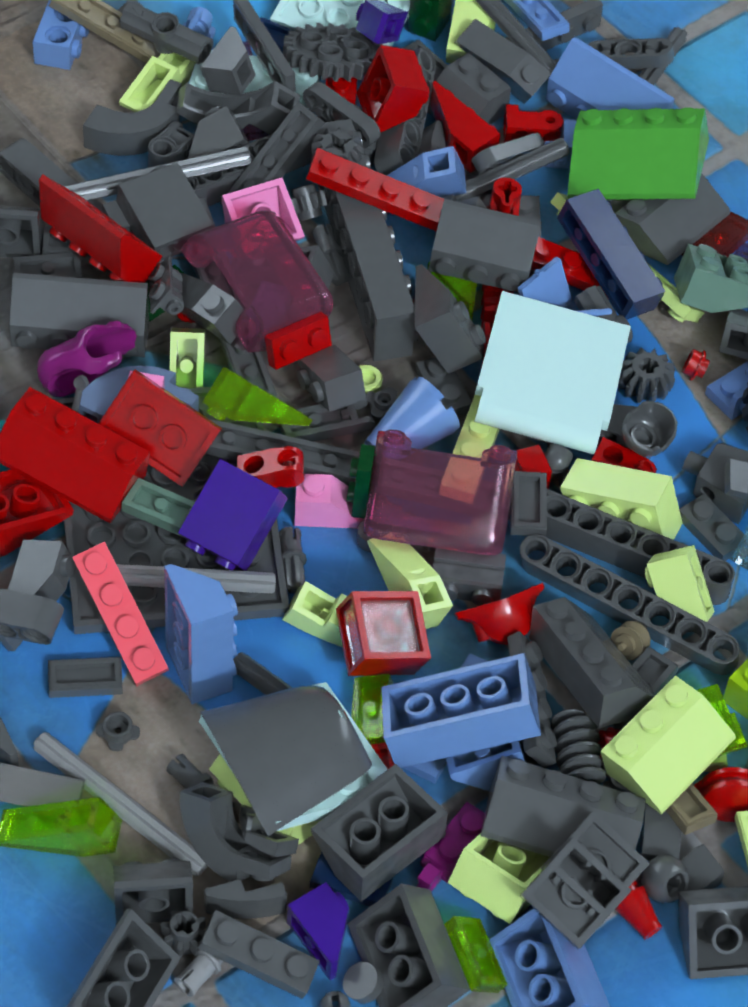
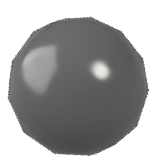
M656 856L649 861L650 864L642 872V886L645 887L648 896L652 900L659 903H672L678 900V891H686L688 889L689 875L687 868L674 856Z

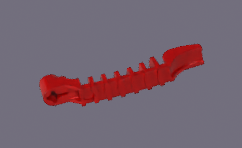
M507 177L496 180L493 185L488 209L519 216L522 193L520 183ZM482 284L483 295L481 305L483 307L480 319H482L481 328L486 337V343H484L485 357L501 293L505 291L514 294V291Z

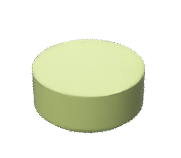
M371 365L358 366L362 369L365 393L381 391L383 382L381 372Z

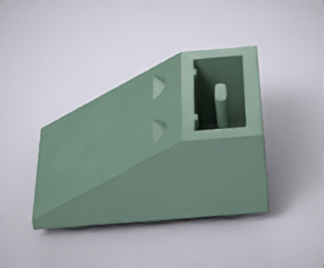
M688 244L674 276L680 302L710 313L748 308L747 261L735 254H729V256L719 254L708 245L699 244L697 247Z

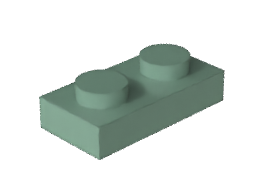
M138 478L122 502V511L181 536L178 534V531L195 501Z

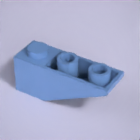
M454 146L424 152L387 175L439 197L467 193L464 166Z

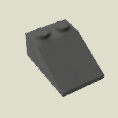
M422 264L416 266L414 328L448 374L483 359L486 337L482 328L478 324L474 325L471 321L465 304L462 301L458 302L451 291Z

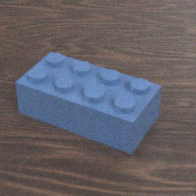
M525 653L382 687L384 740L394 764H397L400 768L541 736L536 684Z

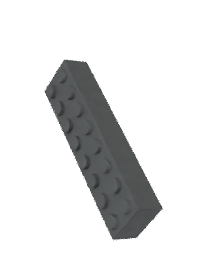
M351 119L326 122L316 133L323 135L326 128L332 132L336 131L338 127H340L342 132L352 130L355 137H361L363 146L361 132L355 131ZM332 144V148L337 147L339 150L343 152V147L337 146V144ZM364 154L358 164L371 169L369 156ZM317 184L319 191H325L328 205L324 206L329 224L333 228L338 246L342 247L344 252L342 259L349 276L348 283L373 361L411 356L413 342L418 341V332L414 328L415 300H412L410 296L412 293L410 278L408 275H403L402 272L403 258L401 251H395L394 248L395 235L393 227L386 224L387 212Z

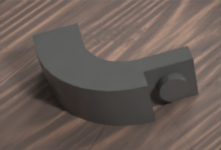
M170 79L157 100L150 107L142 111L124 113L96 105L83 125L84 147L99 153L116 156H130L148 152V145L151 139L164 131L171 122H180V115L176 113L182 83Z

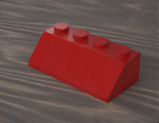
M42 174L39 179L41 219L51 226L49 232L63 242L69 239L71 243L68 247L83 257L89 254L91 258L88 262L101 271L106 272L107 269L112 271L109 275L112 280L145 283L162 258V255L83 197Z
M32 387L28 388L12 408L0 432V464L108 523H111L122 509V502L136 480L146 477L150 451Z

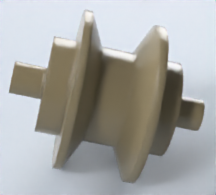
M637 621L623 623L611 635V640L627 660H635L651 644L648 630Z

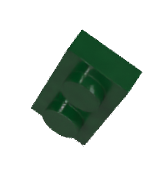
M361 444L359 458L352 457L349 478L356 479V482L349 481L347 502L353 503L351 517L366 518L375 446Z

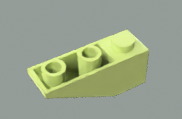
M399 533L369 539L367 543L388 591H418L425 628L438 627L453 607L440 575Z

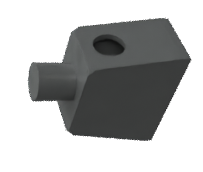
M723 443L716 444L708 458L690 451L682 469L697 476L693 492L694 496L698 498L705 493L731 521L739 524L748 510V500L725 495V463L730 458L748 462V451Z

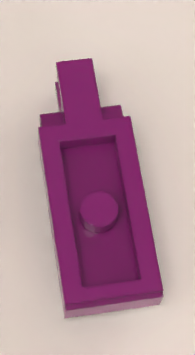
M469 802L463 805L446 826L445 837L425 852L423 859L420 861V866L424 867V869L417 877L418 884L416 887L429 889L432 892L441 880L448 883L463 849L481 833L485 815L483 811Z

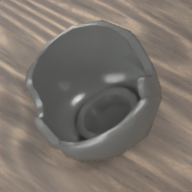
M643 401L626 415L621 427V436L631 450L640 456H656L666 450L673 442L677 434L678 422L672 410L664 404Z

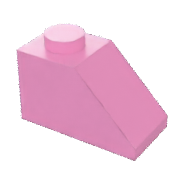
M304 474L303 482L296 486L294 526L358 529L360 522L364 519L351 517L353 503L347 502L349 486L333 475Z

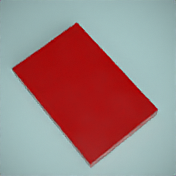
M136 369L133 370L98 423L150 451L148 464L181 487L186 484L222 430L214 422Z

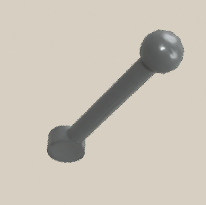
M79 375L73 381L76 392L72 410L76 412L79 411L82 392L89 384L87 377L84 375Z

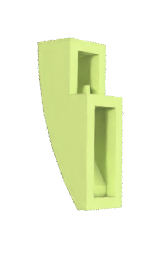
M161 53L158 58L152 56L119 100V105L133 112L142 111L150 107L157 100L170 79L182 83V86L185 85L191 78L195 62L176 53Z
M305 581L295 592L289 604V609L282 620L319 639L343 647L336 608L347 596L341 593L337 598H334Z

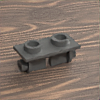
M168 255L161 264L158 263L148 277L150 313L152 314L158 308L171 315H177L184 309L183 296L181 295L183 293L182 274L172 267V258Z

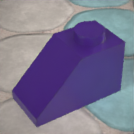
M365 0V3L360 5L356 14V20L358 21L356 30L377 44L399 41L408 12L380 0Z
M327 882L288 904L287 924L310 955L320 960L318 966L331 981L337 976L346 933L349 906L343 895L338 891L334 893Z

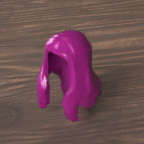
M109 321L106 325L93 324L79 330L74 338L45 350L37 363L38 379L42 383L43 388L51 396L56 398L64 397L76 392L73 381L79 375L87 377L90 384L98 377L108 373L111 368L121 363L122 355H125L127 351L135 347L137 337L135 329L120 321Z

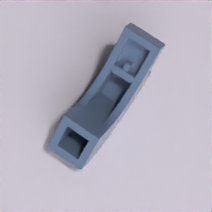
M129 366L105 373L92 381L82 392L78 411L81 415L99 423L127 381L130 370L133 371L135 369L142 373L164 376L165 390L197 412H199V396L187 388L176 386L175 372L153 366Z

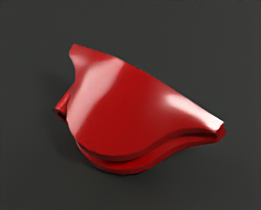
M540 583L505 599L459 611L454 615L456 619L472 624L479 643L490 640L496 644L508 645L507 637L518 631L524 636L529 632L533 605H535L540 592L544 590V584Z
M719 768L708 773L694 784L695 788L718 814L716 820L735 822L736 812L748 810V769Z

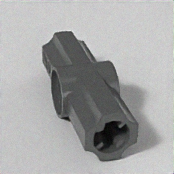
M128 3L123 9L119 20L121 28L153 42L158 52L163 54L176 53L197 64L203 63L213 47V39L179 24L177 16L173 13L162 12L158 14L136 3Z

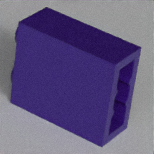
M219 459L178 534L187 540L184 546L195 553L203 556L205 551H208L217 556L214 562L227 570H234L237 567L247 571L288 498L279 489Z

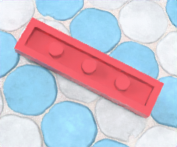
M105 541L73 556L72 559L136 687L169 671Z

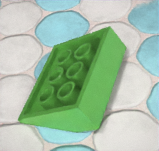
M624 108L619 110L589 109L579 111L574 128L567 193L568 199L596 189L601 191L605 199H696L709 142L705 108H652L643 110Z

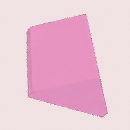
M283 177L222 195L227 237L244 257L305 238Z

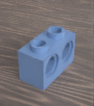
M49 0L33 39L34 64L70 70L74 59H79L81 55V40L83 37L88 36L89 29L49 6L51 0Z

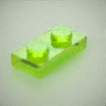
M389 674L354 678L351 718L370 744L385 743L382 687L393 684Z
M453 916L444 925L470 990L473 992L499 993L508 984L481 919Z

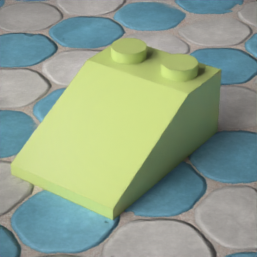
M480 833L463 849L448 884L458 889L465 897L473 899L491 911L497 918L512 924L530 906L520 895L542 871L540 868L550 857L482 837Z

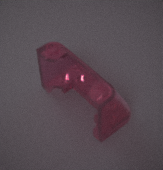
M257 211L195 234L180 249L188 262L196 268L207 267L214 260L246 308L237 320L236 330L247 352L266 351L265 335L320 311L329 317L333 310V297L280 217L273 211Z
M399 430L378 431L363 528L368 536L380 540L481 555H498L503 551L518 451L510 450L502 445H493L490 449L482 452L481 458L411 448L412 442L406 437L404 432Z

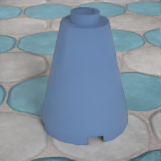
M419 376L407 384L365 440V445L375 446L374 455L400 461L455 433L460 428V422L452 406L447 410L440 401L444 398L441 392L429 381Z

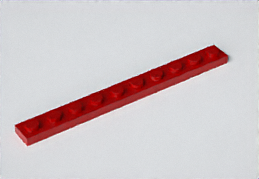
M316 149L306 176L307 180L437 231L444 198L322 149ZM538 237L531 270H540L557 256L562 261L568 285L583 291L594 285L600 286L580 253Z

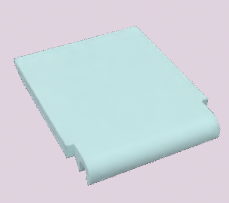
M502 291L475 395L481 396L474 422L594 455L601 429L607 431L610 423L631 326Z

